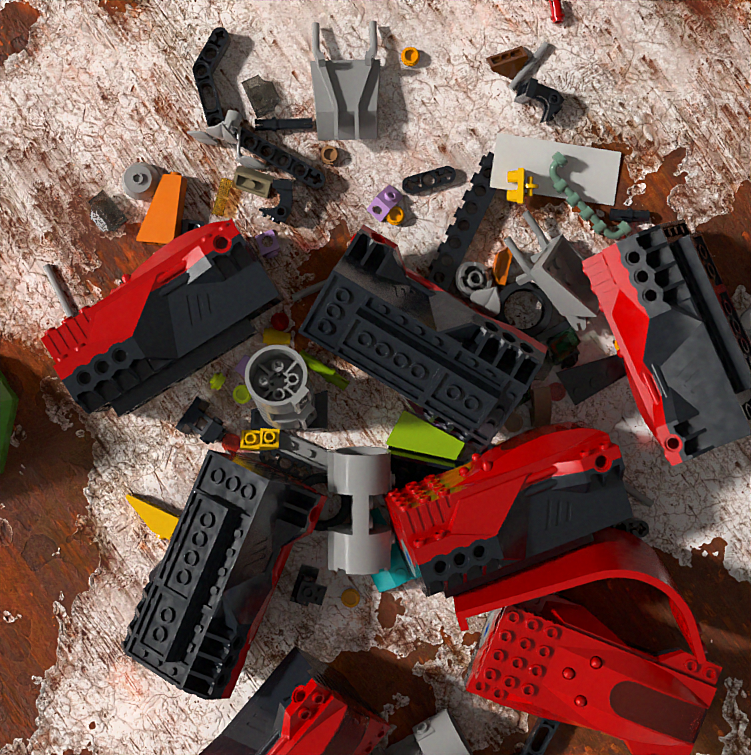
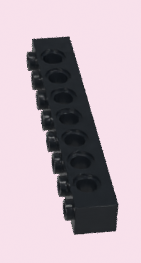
M490 151L487 156L483 155L480 160L479 166H481L479 173H474L470 181L473 186L470 191L466 189L462 198L465 202L462 208H457L453 216L456 218L454 225H449L445 235H448L446 242L441 241L437 252L440 254L437 260L433 258L428 268L432 270L429 277L424 276V278L448 291L457 269L497 188L490 187L491 179H487L484 176L485 170L492 171L494 153ZM477 187L484 188L485 195L478 196L475 193V189ZM470 204L475 205L477 212L474 214L469 213L467 206ZM462 221L467 222L469 229L462 231L459 229L458 224ZM458 239L461 245L459 248H453L450 245V241ZM442 257H451L452 264L445 266L442 263ZM441 273L444 276V281L436 283L433 279L434 274Z

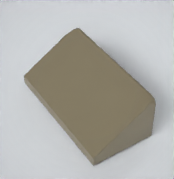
M239 165L235 170L232 187L268 199L275 177Z

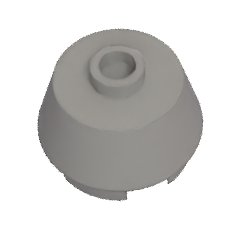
M136 162L125 169L121 183L124 192L129 197L136 200H146L155 194L160 179L158 172L152 165L145 162Z
M480 262L463 263L457 269L453 283L456 292L462 297L470 298L471 294L476 290L489 289L492 279L490 280L488 268Z

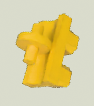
M518 168V170L508 172V183H518V189L507 190V201L525 205V189H527V196H533V189L539 188V184H533V176H528L527 184H525L526 169Z

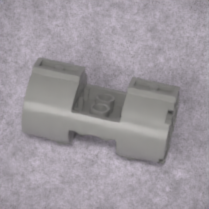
M270 345L257 351L250 358L246 366L245 382L261 416L270 426L279 430H290L300 427L306 430L317 418V413L315 410V394L303 358L295 350L283 345Z
M369 446L342 447L327 450L328 492L350 495L351 500L350 523L328 527V570L338 572L340 569H344L346 574L367 575L377 574L382 568L385 571L391 568V544H395V532H391L390 526L373 523L370 509H373V498L371 495L387 493L392 489V486H395V474H392L391 450Z
M447 708L413 726L412 730L414 733L408 735L403 740L390 745L385 750L378 746L368 754L474 755L457 722Z

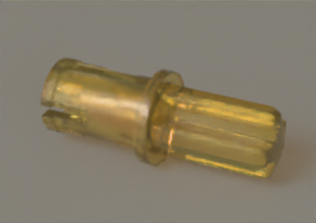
M221 178L217 195L214 196L216 199L211 214L224 216L226 203L229 201L228 195L232 180Z

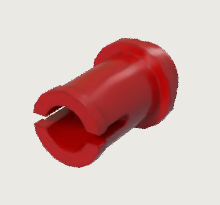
M549 0L552 14L550 19L553 21V24L564 22L566 16L562 11L561 0Z

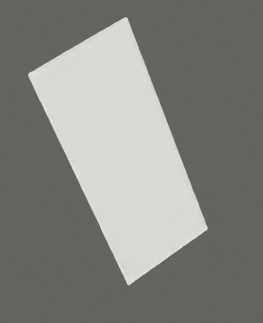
M497 133L490 187L517 190L518 183H508L507 174L509 171L524 168L526 169L525 184H527L528 176H533V184H539L538 189H533V194L567 199L568 196L564 192L559 194L553 188L555 182L549 173L550 165L554 161L552 156L558 151L568 160V163L563 168L559 166L557 174L581 197L582 201L614 205L621 152Z

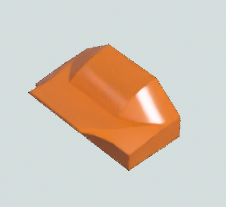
M505 247L495 255L491 270V276L495 284L499 286H505L513 255L508 247Z

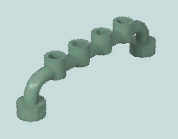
M557 151L552 156L554 161L549 169L550 177L555 182L553 188L559 194L564 192L568 196L566 202L572 208L577 206L581 210L579 215L584 221L587 222L590 219L594 224L591 228L599 236L603 233L607 238L613 240L619 239L624 235L628 237L633 230L626 222L622 221L617 226L619 230L612 232L597 217L595 212L582 201L581 197L569 187L567 182L557 174V168L559 166L563 168L568 163V160Z

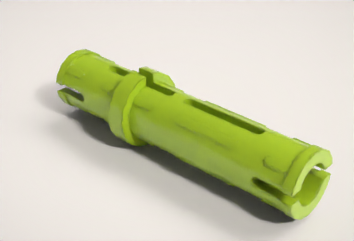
M303 349L299 353L306 366L325 378L326 382H331L342 391L350 383L349 380L338 374L337 370L326 366Z

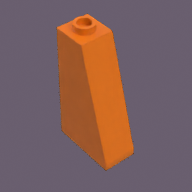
M170 172V174H163L136 241L142 244L165 246L180 236L187 188V179L182 176V173Z

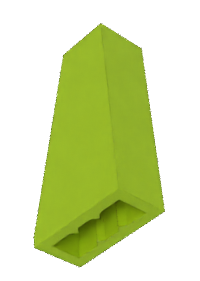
M403 410L386 441V444L392 447L456 460L457 457L461 458L466 450L463 447L464 442L406 410Z

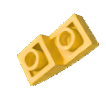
M261 428L260 431L242 430L240 450L279 449L280 430Z

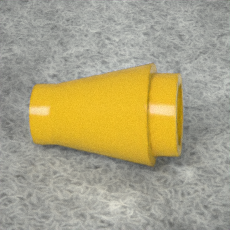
M272 327L264 328L262 343H266L267 346L289 345L291 333L278 331Z

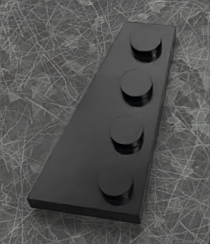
M617 354L555 373L575 406L627 375L623 361L624 358L618 357Z
M328 390L315 394L317 418L307 429H328ZM258 408L251 409V429H276L263 419Z

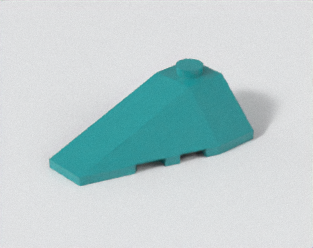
M378 507L370 511L373 523L388 526ZM396 541L395 544H391V568L388 571L382 568L379 570V573L370 574L379 593L398 587L413 579L400 555Z

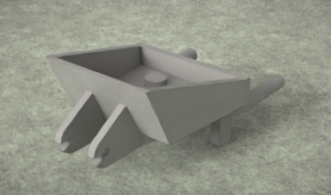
M376 21L369 22L370 48L369 51H366L365 60L325 61L324 54L320 50L319 23H312V52L315 61H310L318 140L377 139L380 59H375L378 51Z
M527 210L522 215L537 236L542 251L530 257L532 262L535 263L533 266L524 258L510 236L503 240L525 272L517 276L515 282L523 285L533 280L547 295L559 313L566 317L574 330L579 331L578 323H580L582 330H585L587 319L589 321L591 317H597L601 311L598 305V297L591 290L590 279L584 274L582 269L583 264L581 261L585 260V258L563 234L551 239L549 242L529 210Z

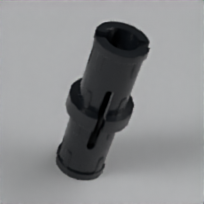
M610 208L609 211L610 221H626V223H631L632 221L649 222L650 218L649 210Z

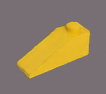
M133 493L126 495L125 498L149 529L156 533L155 536L164 541L172 538L181 516Z

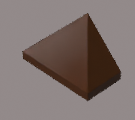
M520 46L487 57L486 62L493 72L513 80L528 60V55L524 48Z

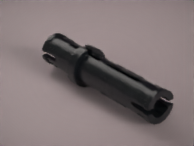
M312 117L255 119V124H263V126H255V131L313 130V124L305 125V123H313Z

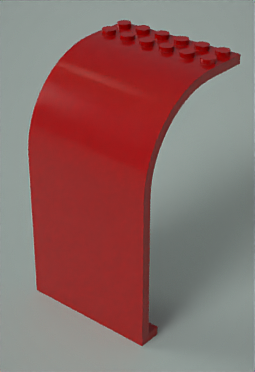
M606 527L593 532V542L453 596L455 614L462 632L469 630L468 618L605 578L640 580L657 587L667 595L671 613L698 664L707 662L705 654L708 651L705 642L701 638V635H703L699 622L697 623L695 615L692 614L690 606L687 605L685 598H683L681 591H679L677 584L673 581L663 561L642 539L620 529Z

